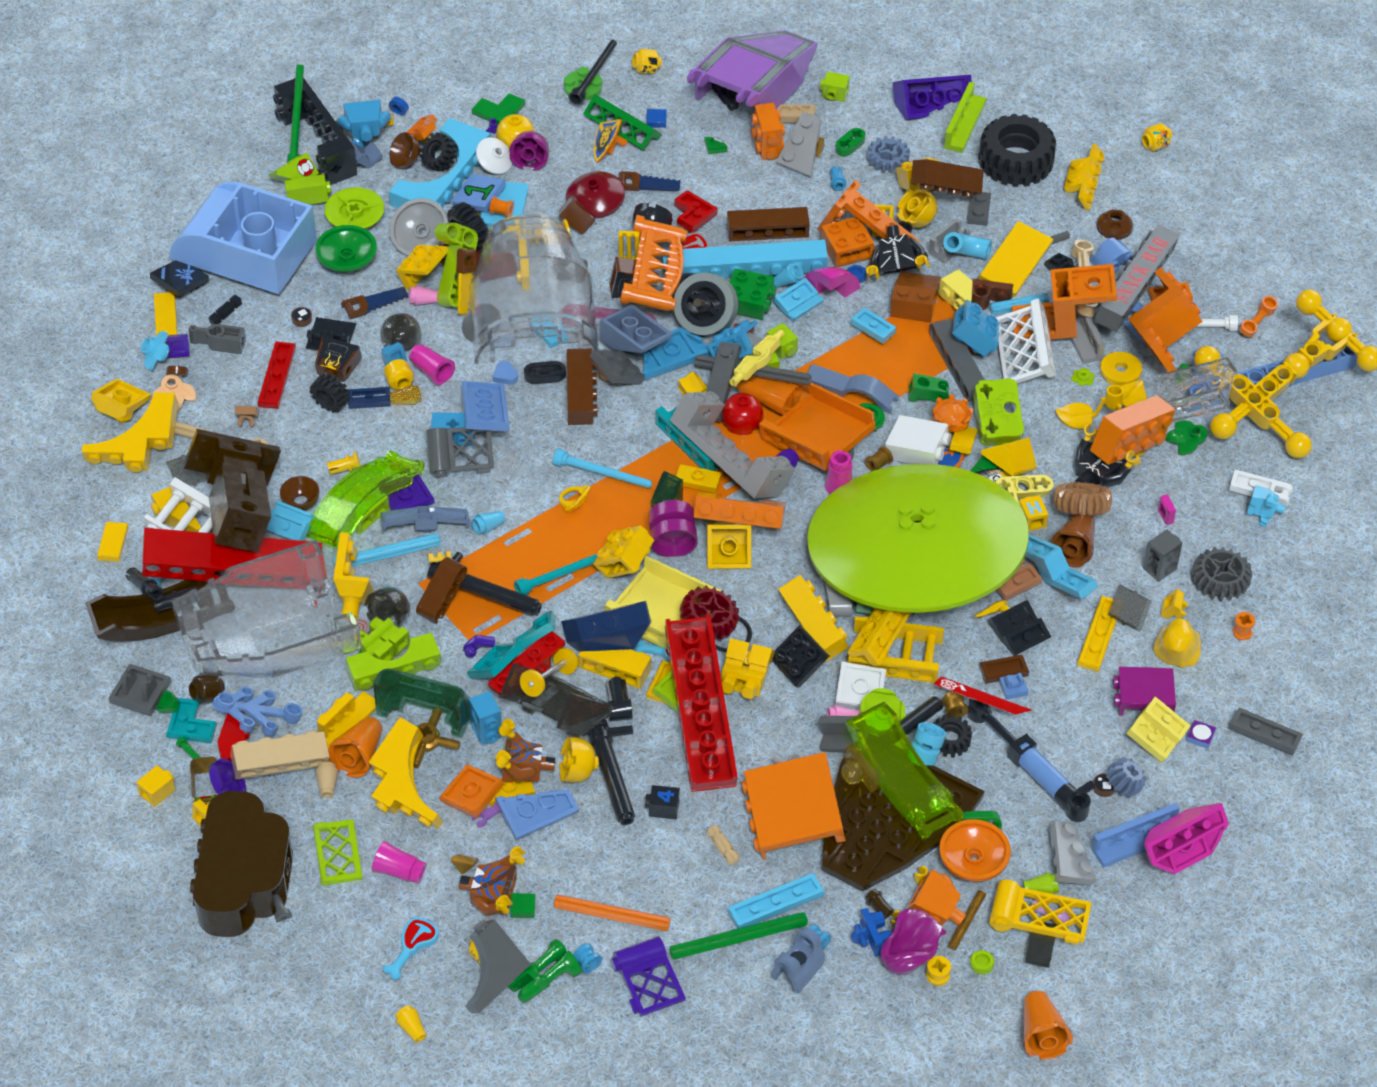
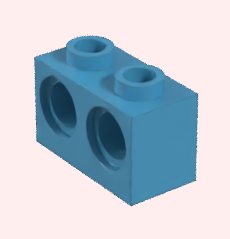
M488 691L469 698L470 725L480 744L494 743L499 738H502V735L499 733L501 711L491 692Z

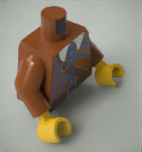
M506 718L501 723L499 733L504 737L508 736L509 739L506 738L505 750H500L495 756L497 766L503 768L502 780L503 782L519 783L538 782L540 770L554 771L555 757H543V746L527 742L517 732L514 733L512 731L515 728L514 722Z
M516 846L510 851L508 856L486 865H478L474 877L461 875L459 889L470 891L471 904L483 915L501 914L507 916L509 905L513 904L511 895L517 881V868L515 865L516 863L518 865L524 864L525 859L522 855H525V851L521 847Z

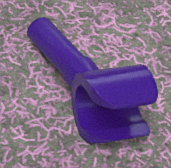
M495 118L489 121V128L486 129V132L490 134H496L498 124H496Z

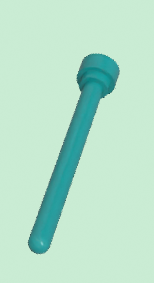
M597 554L530 580L528 578L515 580V591L528 595L534 587L593 565Z

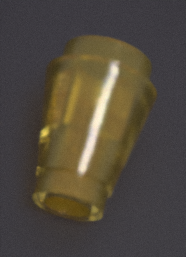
M411 384L389 393L392 405H417L418 402H422L419 385L414 386Z

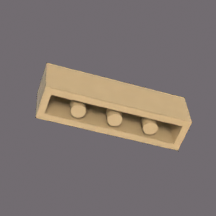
M308 731L303 735L296 736L294 734H287L276 739L265 737L255 742L240 741L232 745L230 753L235 780L316 768L319 763L329 761L325 733Z

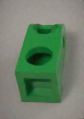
M913 373L908 386V401L917 402V399L932 400L936 403V399L939 397L942 400L948 399L949 383L946 380Z

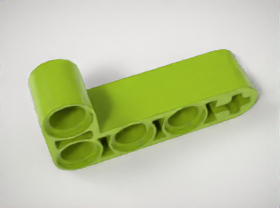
M440 223L435 228V237L437 240L449 244L437 293V301L442 307H458L459 273L456 272L457 250L460 248L465 250L474 248L476 250L478 236L473 229L460 224Z

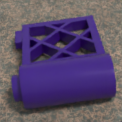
M659 936L613 952V958L610 959L611 965L615 972L619 971L623 976L632 997L629 1000V1004L634 1014L639 1013L640 1017L686 1001L683 990L667 957L663 941ZM665 966L667 970L665 980L652 975L655 968ZM640 975L645 977L646 981L641 988L632 984L630 977ZM649 980L662 984L658 994L646 990ZM665 986L675 989L678 996L669 999L661 995ZM643 994L656 999L653 1006L643 1009L640 1002Z

